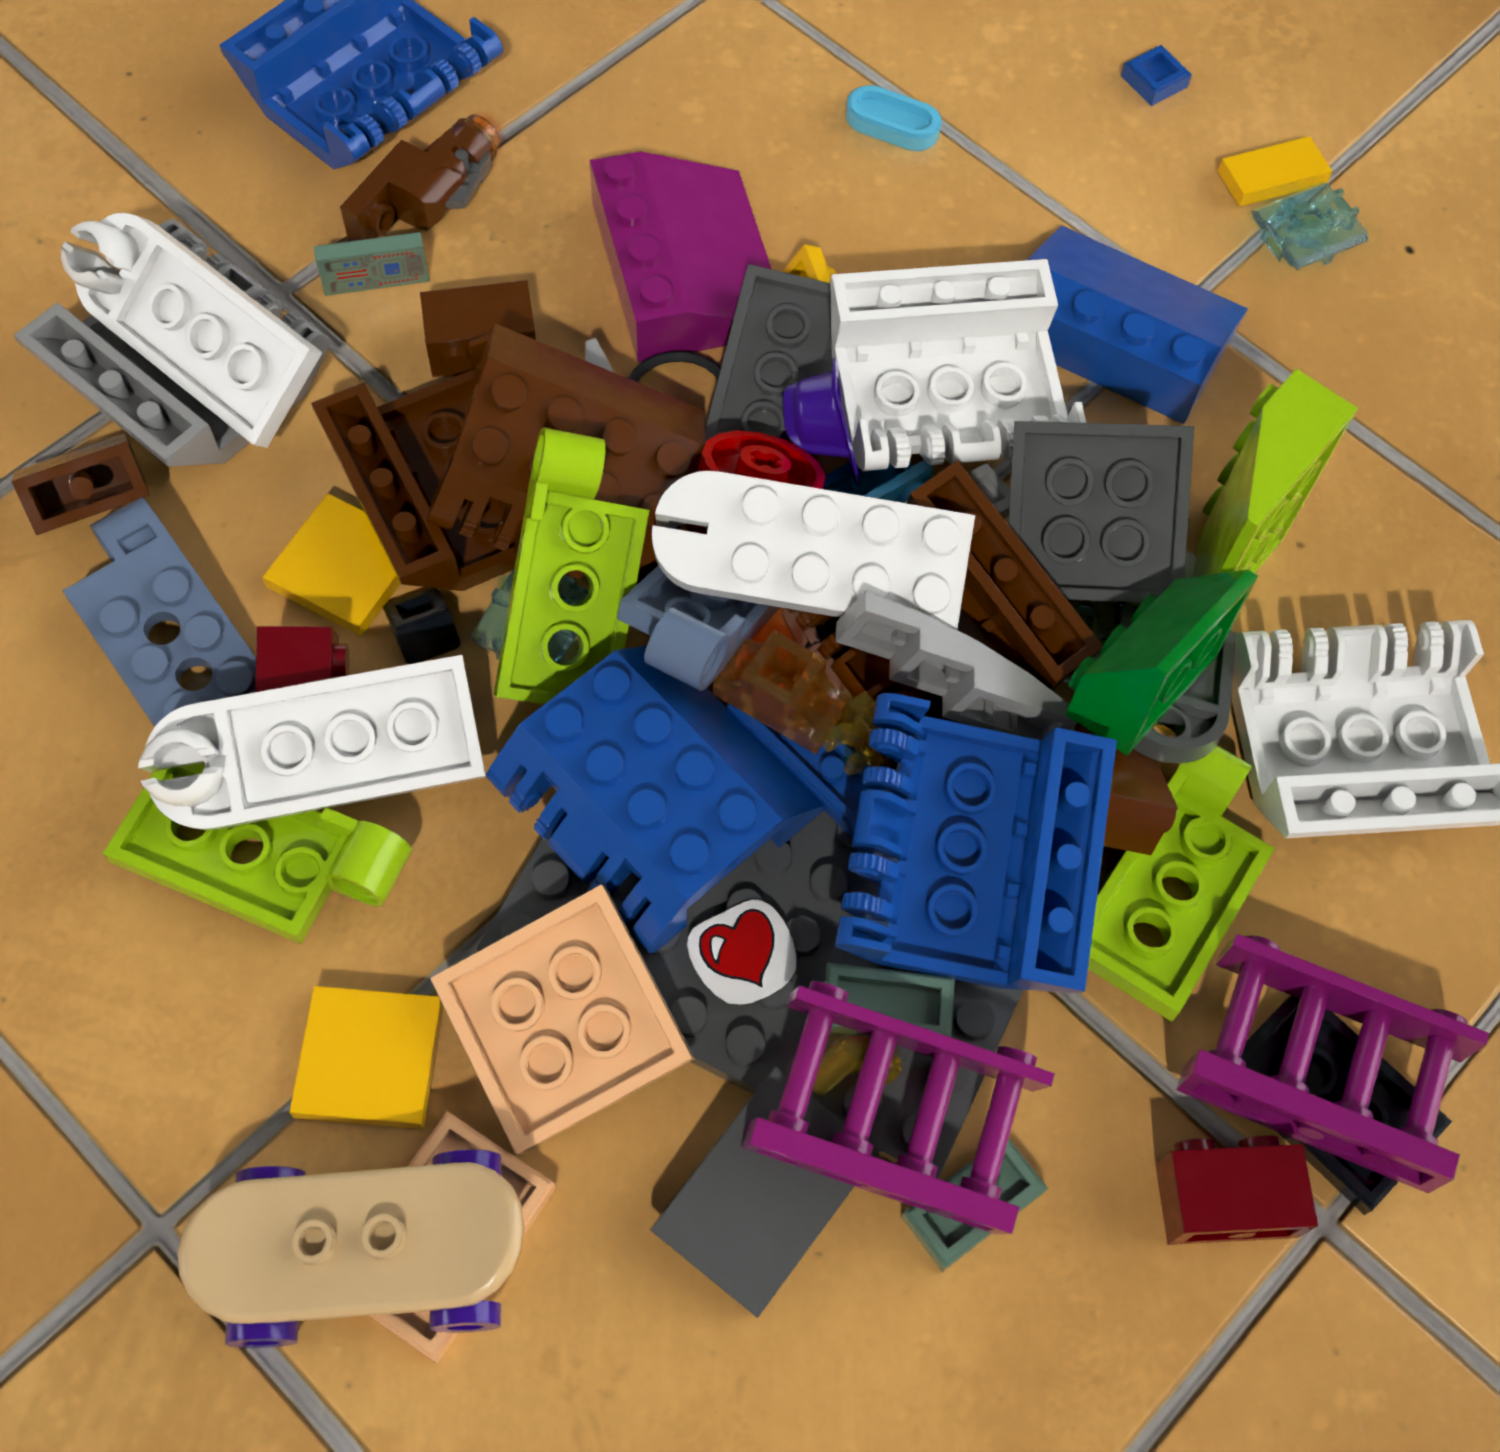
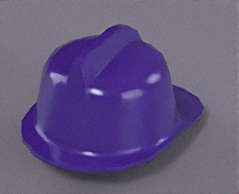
M833 358L832 371L804 378L785 389L783 393L784 426L787 437L792 443L809 454L847 457L854 482L859 487L858 470L841 406L837 358Z

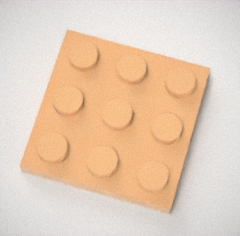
M602 884L430 978L516 1155L524 1154L695 1060L607 888Z

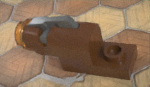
M471 114L467 118L458 119L450 129L431 143L425 151L400 140L340 206L348 242L378 238L384 235L390 229L395 218L418 229L428 231L450 209L465 208L479 184L485 179L492 167V161L497 155L500 137L495 127L482 116Z

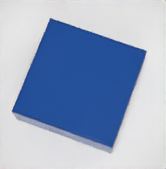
M1162 45L1124 63L1121 77L1150 106L1186 89L1192 76Z

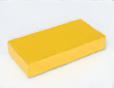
M1311 136L1222 158L1217 170L1239 207L1325 185L1328 183L1333 172Z

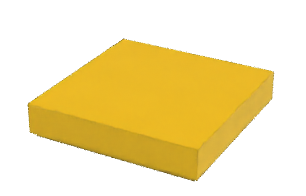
M329 493L326 494L262 576L266 588L361 637L401 584L365 511Z
M314 986L289 1113L296 1119L424 1129L443 1013V1004L439 996Z

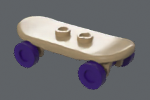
M486 1150L443 1152L433 1157L432 1165L306 1175L305 1171L292 1167L263 1166L247 1168L236 1173V1183L213 1193L192 1214L183 1229L177 1252L179 1275L188 1296L204 1312L226 1322L225 1345L230 1347L270 1348L296 1344L298 1342L299 1321L430 1311L431 1331L466 1333L493 1330L501 1327V1303L485 1301L484 1299L496 1292L509 1277L522 1251L525 1228L522 1206L513 1187L501 1176V1155Z

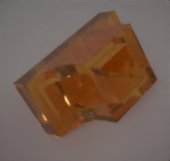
M775 630L772 631L764 644L756 643L746 638L713 683V694L816 755L847 711L850 697L837 689L829 680L826 674V659Z

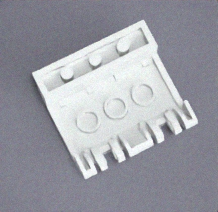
M1047 259L831 275L832 362L833 358H837L842 411L855 461L862 471L887 469L889 463L894 468L908 467L911 454H920L929 465L943 464L944 458L949 463H954L957 460L960 463L997 460L1000 458V455L1009 459L1013 455L1014 421L1086 423L1082 402H1074L1069 415H1067L1048 334L1049 326L1058 308V302Z
M1472 620L1443 621L1440 625L1436 621L1422 622L1420 628H1418V634H1416L1414 666L1407 667L1408 632H1406V627H1403V624L1400 623L1387 624L1384 628L1379 624L1329 627L1327 631H1324V628H1308L1303 640L1301 673H1292L1293 644L1288 630H1272L1270 636L1266 631L1237 633L1235 638L1232 704L1245 762L1252 765L1248 777L1254 805L1284 838L1500 825V763L1490 764L1465 677L1484 655L1477 628Z

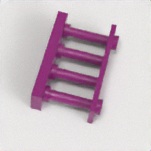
M1236 933L1221 951L1216 962V966L1239 974L1216 1048L1208 1052L1200 1049L1185 1064L1176 1090L1426 1193H1430L1454 1180L1460 1154L1438 1146V1140L1433 1136L1451 1059L1460 1063L1487 1044L1489 1033L1467 1025L1468 1022L1464 1017L1452 1011L1443 1009L1429 1010L1281 951L1275 942L1267 938L1255 935L1242 936ZM1263 984L1300 999L1279 1073L1271 1077L1246 1068L1245 1061L1241 1059ZM1325 1009L1362 1023L1342 1099L1334 1103L1310 1094L1309 1088L1304 1084ZM1388 1034L1425 1048L1406 1125L1398 1129L1374 1120L1372 1112L1368 1110Z
M811 981L809 988L799 985L789 994L786 1007L807 1014V1018L778 1111H770L768 1120L757 1117L749 1121L741 1148L992 1234H1013L1020 1207L999 1200L1002 1189L996 1186L1022 1088L1034 1092L1051 1087L1055 1073L1035 1067L1037 1057L1028 1052L1012 1047L999 1046L997 1053L849 1003L847 1002L849 995L847 991L828 983ZM834 1023L869 1035L870 1040L842 1133H834L832 1142L806 1134L809 1123L803 1119ZM896 1045L933 1057V1061L906 1155H898L896 1164L871 1156L874 1145L869 1143L868 1139ZM962 1067L994 1078L996 1083L970 1177L963 1176L961 1184L958 1186L935 1178L938 1167L933 1165L932 1161L958 1069Z

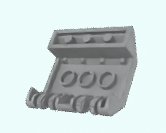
M169 219L159 225L277 318L282 315L281 311L284 308L279 298L273 294L271 295L266 288L236 265L231 264L223 255L217 253L208 257L209 246L206 245L207 243L201 238L196 237L193 232L175 219ZM57 302L14 335L17 343L168 467L223 464L250 443L92 315L81 322ZM294 311L291 313L287 312L280 320L323 353L291 408L307 395L329 347L327 335L311 323L306 322L301 315Z

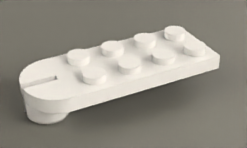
M116 213L107 216L100 222L84 221L72 227L70 231L79 239L98 244L99 252L105 255L103 257L97 251L69 242H64L61 247L63 268L75 283L79 299L85 309L255 446L268 448L323 352L150 220L129 213Z
M700 471L678 479L664 492L656 507L655 518L657 526H652V543L656 561L666 577L685 590L839 618L866 590L920 611L956 630L958 628L975 515L718 471ZM686 523L699 525L707 529V534L677 530L676 528Z
M462 655L186 705L170 712L159 721L152 730L138 761V768L147 772L205 763V769H203L202 774L165 781L156 778L141 780L143 787L150 793L153 802L164 815L178 824L200 830L227 828L325 809V807L331 808L486 778Z

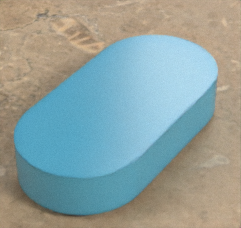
M873 85L862 86L853 90L847 99L846 120L850 127L857 132L911 151L929 149L939 139L941 116L934 107L927 103Z

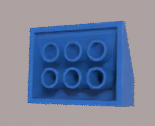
M1061 226L1027 259L1048 260L1058 302V308L1048 329L1055 364L1185 424L1245 317L1248 308L1065 226Z

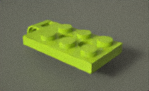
M543 427L539 433L534 452L493 693L498 698L546 704L613 651L625 649L629 625L618 620L617 615L621 599L637 584L650 510L594 500L600 486L605 462L604 439ZM581 571L589 581V592L580 603L566 604L558 593L559 581L567 572ZM560 630H571L577 635L579 640V649L576 656L568 662L560 663L553 661L548 653L550 638Z
M1218 745L1202 759L1180 764L1168 783V787L1178 807L1173 826L1168 832L1163 834L1152 855L1126 851L1098 894L1096 901L1088 970L1171 1022L1180 1013L1275 850L1271 845L1222 817V814L1251 770L1252 765ZM1176 877L1183 880L1189 886L1192 898L1189 900H1177L1171 897L1165 891L1162 879ZM1142 922L1154 925L1162 933L1164 945L1161 947L1144 945L1135 936L1134 925Z
M197 763L154 771L149 779L156 778L165 781L202 774L205 765ZM143 788L102 854L109 863L302 945L332 890L366 905L382 907L411 855L412 847L399 835L385 827L368 821H358L325 807L322 813L310 811L227 828L206 830L199 838L184 841L177 838V831L181 824L174 822L164 815L153 802L150 793ZM258 839L263 842V850L254 861L238 864L231 860L234 847L241 841Z

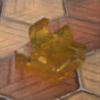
M866 691L847 702L840 724L835 725L829 731L824 745L828 752L841 744L850 745L856 751L846 762L844 771L848 775L861 772L867 763L871 767L883 766L888 768L894 764L893 760L878 753L876 749L869 747L871 730L874 731V729L879 728L873 724L876 702Z

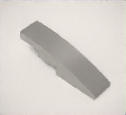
M865 590L836 622L837 643L890 660L889 680L942 696V717L970 726L1042 740L1055 727L1070 730L1077 724V722L1065 715L1069 703L1030 673L978 640L920 611Z

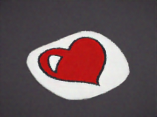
M752 899L711 917L695 926L688 936L687 948L697 974L717 997L729 1004H748L766 998L783 988L796 971V951L789 929L779 913L770 904L762 900Z

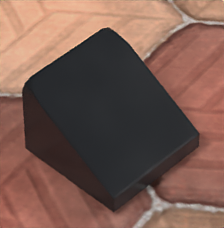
M429 588L383 606L389 625L407 664L428 660L457 649L460 646V639L451 612L437 588Z

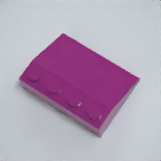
M642 151L589 160L592 204L637 362H643L654 355L669 351L697 352L727 346L747 265L751 264L772 269L739 171Z

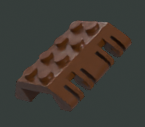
M494 323L475 376L478 381L447 471L438 483L426 522L451 530L464 499H467L469 503L463 515L458 534L472 538L474 532L479 529L488 501L505 507L506 511L502 520L496 526L493 535V547L506 551L520 521H523L534 452L541 429L546 427L601 438L605 441V462L600 486L594 500L650 510L637 584H639L658 566L653 550L652 526H657L655 511L659 500L674 482L698 470L705 445L704 410ZM521 530L518 535L513 554L516 556L518 552ZM578 570L567 572L569 576L581 579L584 575L583 572Z
M490 334L468 342L473 370L377 407L364 382L311 403L402 585L465 591L515 569L517 556L513 552L523 521H520L506 551L493 547V535L498 522L503 518L506 511L505 507L488 501L479 529L474 532L472 538L458 534L463 515L469 503L467 499H464L451 530L426 522L438 483L447 471L478 381L475 376Z
M958 460L910 493L907 504L975 515L958 631L978 640L1027 671L1052 691L1074 674L1084 659L1088 656L1093 658L1101 651L1103 645ZM787 609V610L789 611V613H794V612L799 611V610ZM802 611L795 621L805 631L829 620L836 628V622L840 618ZM836 631L827 636L817 649L825 660L845 652L831 665V669L861 708L875 702L879 694H900L929 700L930 708L924 716L960 723L942 717V696L889 680V659L837 643ZM875 707L872 708L871 711H869L867 714V717L870 719L872 723Z

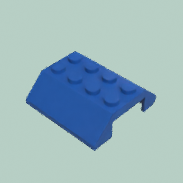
M285 0L220 44L222 54L265 116L333 170L353 164L368 153L370 149L383 142L384 135L395 132L405 126L408 121L413 120L447 93L458 87L460 80L473 76L482 67L488 65L503 53L502 43L496 33L475 17L469 19L471 36L465 39L414 0Z
M647 646L613 651L522 721L488 769L486 778L504 797H509L510 800L508 802L519 813L534 807L550 786L556 790V793L534 824L535 827L533 829L543 839L548 840L550 838L548 845L583 883L593 881L590 884V890L602 884L611 895L619 889L631 872L640 879L618 908V911L626 927L634 925L631 930L632 936L649 954H652L687 927V909L769 839L780 848L823 812L825 805L707 688L699 691L646 664L644 656Z
M893 693L879 694L876 699L873 724L879 729L871 730L869 747L876 749L878 753L897 763V770L895 771L883 766L865 768L863 785L870 787V789L861 791L852 847L863 853L850 854L848 870H851V872H855V874L878 884L876 897L865 892H846L843 895L842 910L856 917L844 916L839 918L835 947L875 964L929 975L955 978V980L999 989L1069 993L1085 992L1117 740L1058 727L1053 728L1042 740L927 717L924 715L930 708L929 700Z

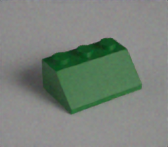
M1246 569L1175 579L1159 597L1150 593L1133 615L1132 624L1128 628L1120 624L1113 630L1101 649V656L1097 660L1088 656L1079 665L1069 682V687L1075 693L1065 715L1096 736L1117 740L1116 749L1128 756L1217 658L1258 575Z

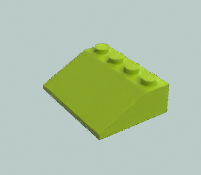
M1297 368L1279 388L1270 383L1264 389L1250 410V415L1255 417L1256 420L1253 419L1236 440L1233 449L1239 453H1236L1220 473L1217 482L1222 485L1217 488L1203 508L1202 512L1209 516L1199 536L1193 577L1246 569L1253 573L1258 571L1284 540L1359 409L1358 407Z

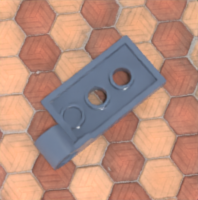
M141 497L91 524L90 527L112 563L62 591L153 726L155 727L170 712L186 705L255 693V655L146 500ZM173 621L180 625V633L171 643L158 645L148 640L151 628L159 622ZM204 666L212 671V678L209 684L200 690L189 691L180 686L182 674L191 667Z
M658 565L621 599L617 619L650 635L644 656L646 664L699 691H703L781 607L685 590L667 578Z

